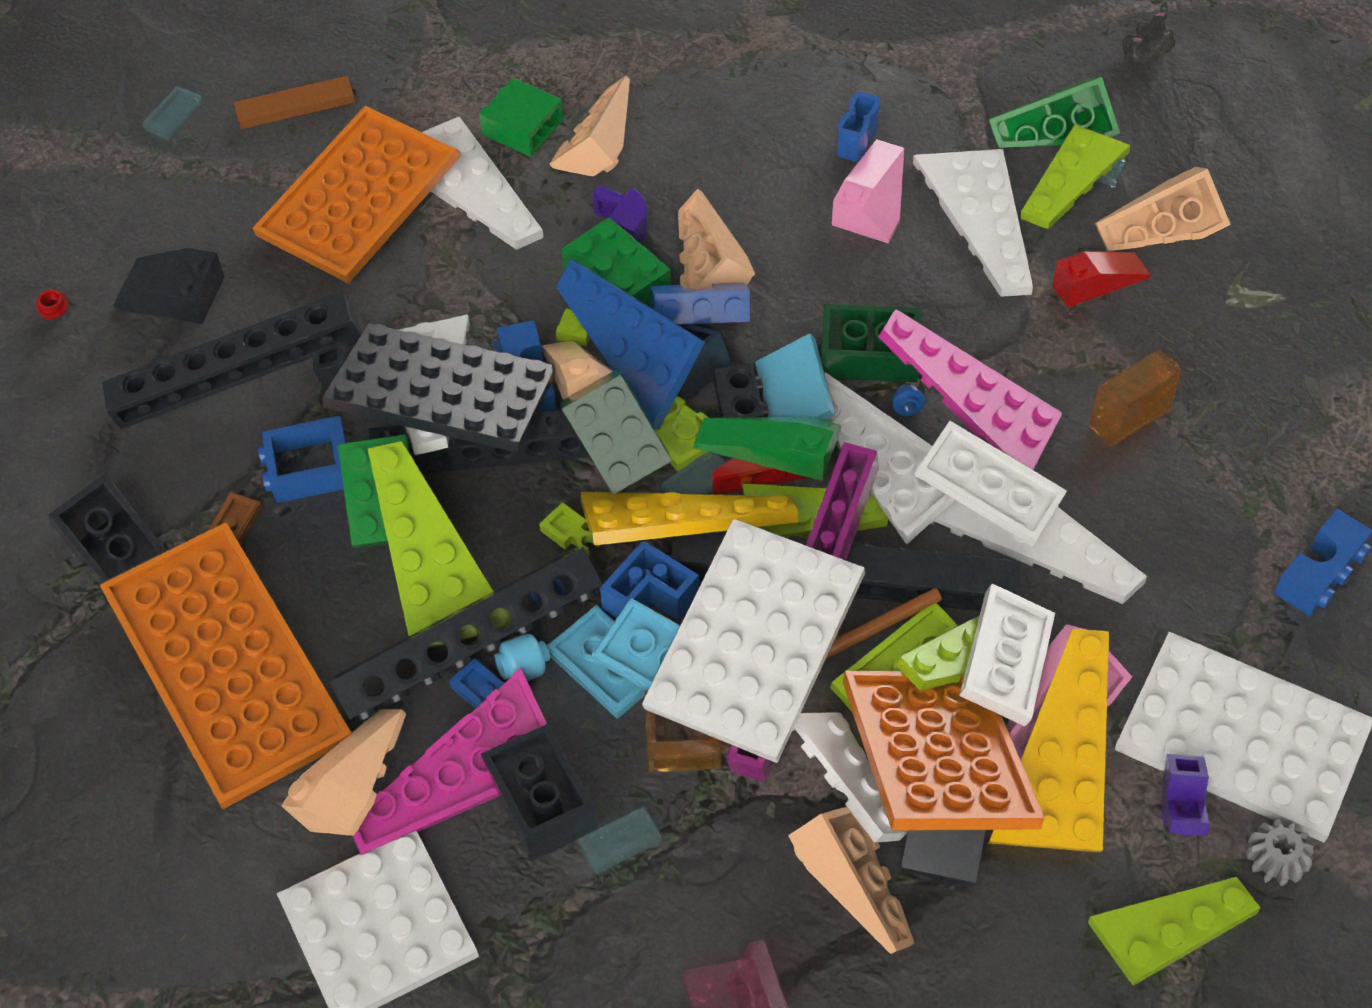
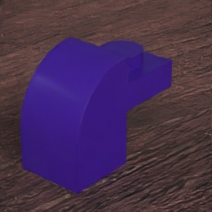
M598 185L592 193L594 214L603 218H611L641 244L648 229L647 206L644 197L633 188H630L626 195H622L615 190H609Z
M1166 754L1162 784L1163 824L1168 825L1169 833L1187 837L1194 835L1208 836L1210 822L1205 798L1209 775L1205 758L1202 756Z

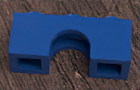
M743 282L712 284V288L701 290L686 289L681 285L650 286V308L677 325L750 322V290Z
M534 320L496 328L498 341L493 342L494 352L509 353L512 356L543 362L541 344ZM552 383L538 412L556 410Z
M1336 509L1318 531L1311 550L1321 555L1326 561H1314L1300 553L1282 574L1274 594L1308 616H1311L1318 606L1324 609L1336 592L1333 590L1335 585L1338 583L1343 586L1354 570L1351 567L1355 561L1361 564L1370 552L1372 546L1367 543L1372 535V530L1339 509Z

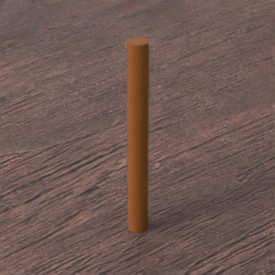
M935 587L834 639L826 659L941 601L942 598L939 591Z

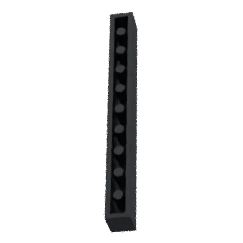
M727 531L674 536L671 558L698 574L699 581H703ZM800 536L784 537L805 546L808 540ZM858 543L851 545L846 559L848 562L865 568V575L854 598L906 603L936 587L942 598L941 601L937 602L940 607L981 611L985 593L991 584L1019 596L1021 561H1012L1007 558H983L971 554L955 555L940 553L935 550L917 551L907 550L903 547L888 548Z

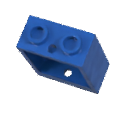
M340 416L262 432L263 445L258 446L261 464L267 465L268 471L262 472L266 492H273L276 503L344 489L338 444L347 442ZM328 442L332 443L335 464L279 476L275 453Z

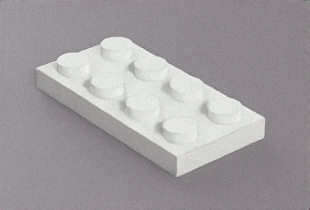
M951 421L948 422L915 473V476L1032 547L1067 490Z
M991 584L985 593L959 696L1026 726L1033 716L1055 613Z

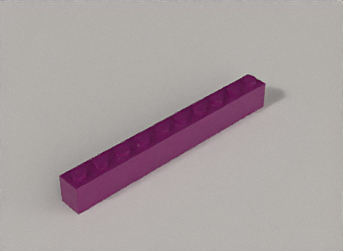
M844 442L806 546L846 561L879 471L878 453L876 450ZM731 745L727 756L731 772L766 783L773 761L734 745Z

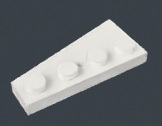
M800 713L792 731L796 730L805 741L801 746L810 759L816 756L828 772L824 777L832 788L835 787L837 790L845 793L848 797L845 805L874 842L900 841L908 831L891 830L866 754L857 743L846 719L843 718L841 713Z

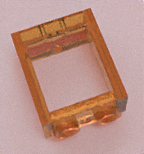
M1160 349L1098 387L1089 426L1110 447H1113L1171 410L1182 370L1173 359L1168 358Z
M646 710L649 772L721 769V745L719 739L710 736L709 740L656 742L655 713Z

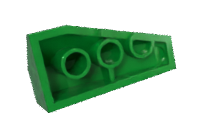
M1099 76L1067 86L988 119L998 148L1062 145L1074 125L1107 137L1120 134L1103 78Z
M812 417L704 418L695 439L694 448L823 481L841 431V425Z

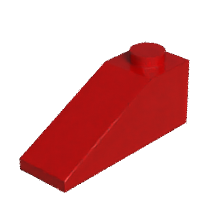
M1084 251L1057 261L1052 286L1068 308L1149 279L1150 273L1135 252Z
M732 458L712 472L713 495H724L742 491V484L775 485L808 477Z

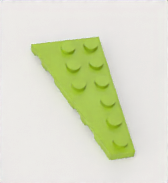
M400 441L368 448L407 631L410 636L493 592L403 442ZM503 608L495 609L490 617L491 623L495 628L504 626L508 619L507 613ZM473 625L463 626L459 632L460 641L476 638L477 632ZM436 641L430 644L428 648L441 646L444 644L440 641Z

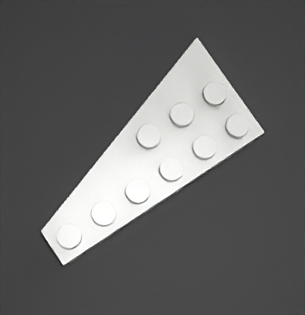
M460 117L422 132L458 149L460 155L457 162L431 190L432 193L454 208L459 207L467 212V217L473 221L479 220L489 227L492 234L516 250L543 238L542 228Z
M1003 149L914 155V166L917 170H921L925 176V183L929 189L935 191L939 198V204L960 236L963 235L969 243L968 248L973 256L977 255L983 264V271L1000 297L1032 295L1033 284Z
M825 372L835 412L833 417L825 421L841 425L836 445L840 451L844 442L877 451L879 471L873 484L871 495L876 498L880 508L905 543L908 544L956 501L915 476L918 467L932 448V445Z
M957 500L930 523L934 525L936 522L951 528L950 532L960 537L965 534L980 540L984 547L1030 566H1033L1034 563L1051 570L1050 574L1061 579L1063 576L1076 580L1083 584V588L1121 604L1126 602L1146 582L1147 576L1059 507L1054 511L1033 547Z

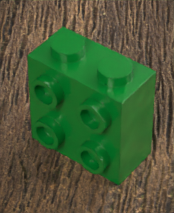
M512 78L505 87L500 88L495 98L482 108L479 114L482 135L532 157L563 122L562 99Z

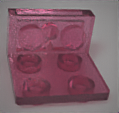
M764 940L749 942L740 960L684 970L681 975L691 1008H788Z

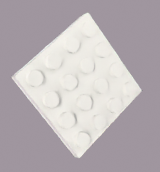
M417 831L366 854H358L277 893L328 1008H378L479 957L477 949Z

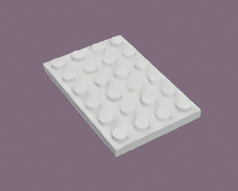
M733 519L642 703L643 708L778 763L865 575V568Z
M1169 632L1114 750L1163 772L1166 754L1202 756L1205 758L1209 775L1208 792L1274 821L1280 819L1281 823L1287 827L1295 822L1296 831L1307 833L1308 836L1325 843L1371 730L1372 717Z

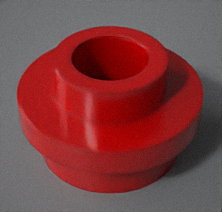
M46 290L37 298V312L45 319L58 318L68 310L69 303L66 296L57 290Z

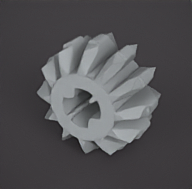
M1280 819L1274 821L1272 826L1264 822L1259 826L1257 832L1251 834L1248 840L1250 847L1246 852V859L1255 861L1252 865V872L1263 871L1265 873V883L1270 881L1272 877L1278 880L1280 886L1285 885L1288 879L1296 883L1301 880L1303 873L1308 872L1312 866L1310 858L1314 853V846L1306 844L1308 839L1307 833L1297 834L1295 832V822L1290 824L1288 828L1282 825Z

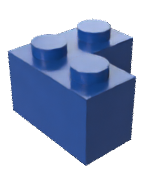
M643 540L600 587L602 610L617 619L628 601L632 598L646 607L653 604L679 621L688 611L697 594L699 575Z

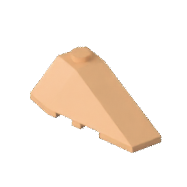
M624 76L608 87L589 110L590 115L575 127L573 131L576 134L570 143L568 140L565 141L551 160L550 165L553 169L594 177L603 170L609 172L618 164L619 160L617 157L623 148L630 84V79L627 76Z
M1194 167L1167 180L1095 223L1108 252L1160 243L1166 244L1189 239H1202L1231 225L1208 169Z
M697 189L678 210L679 238L684 241V251L679 254L680 262L684 264V274L680 276V285L683 288L694 290L712 288V284L743 282L747 286L755 275L747 255L703 192Z
M573 340L542 346L547 363L555 366L554 379L563 400L613 372V370Z
M402 709L378 710L290 786L288 796L283 802L282 807L310 832L354 836L374 804L377 794L372 789L376 778L384 777L387 766L382 763L385 754L394 748L406 713Z
M848 807L822 813L788 835L794 845L796 856L803 862L806 869L890 954L915 943L900 901L890 895L887 881L891 879L888 867H880L875 850L880 848L879 842H874Z

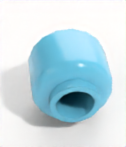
M528 633L503 641L499 647V652L495 653L496 666L503 680H509L511 675L520 667L527 682L539 678L545 672V662L550 660L545 642H538L533 635Z

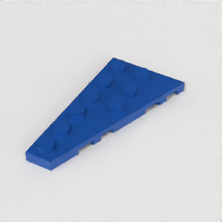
M570 259L556 288L611 369L614 371L620 368L656 429H660L705 342L579 262Z

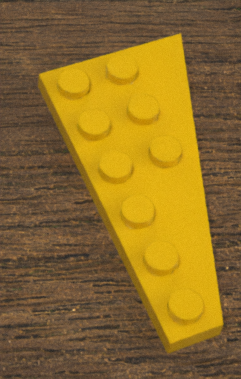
M580 492L581 505L593 545L727 531L733 519L754 527L798 523V509L791 496L705 495L679 494L675 492L664 494H613L612 492Z
M1071 630L1020 761L1044 815L1042 828L993 830L988 843L1088 852L1103 851L1109 631Z

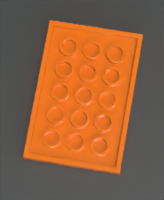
M364 106L252 229L257 237L349 284L460 158L458 149Z
M845 671L843 685L891 830H1024L1042 828L1044 815L1002 716L959 696L964 677H961L959 682L920 691L901 671Z

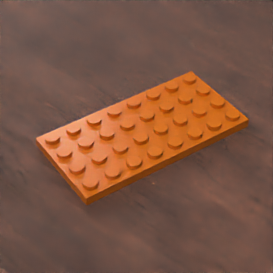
M227 522L100 584L103 593L222 810L322 757L352 734Z

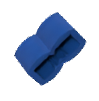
M859 91L851 98L848 112L842 116L838 125L837 157L859 162L868 150V141L876 135L878 130L879 96Z

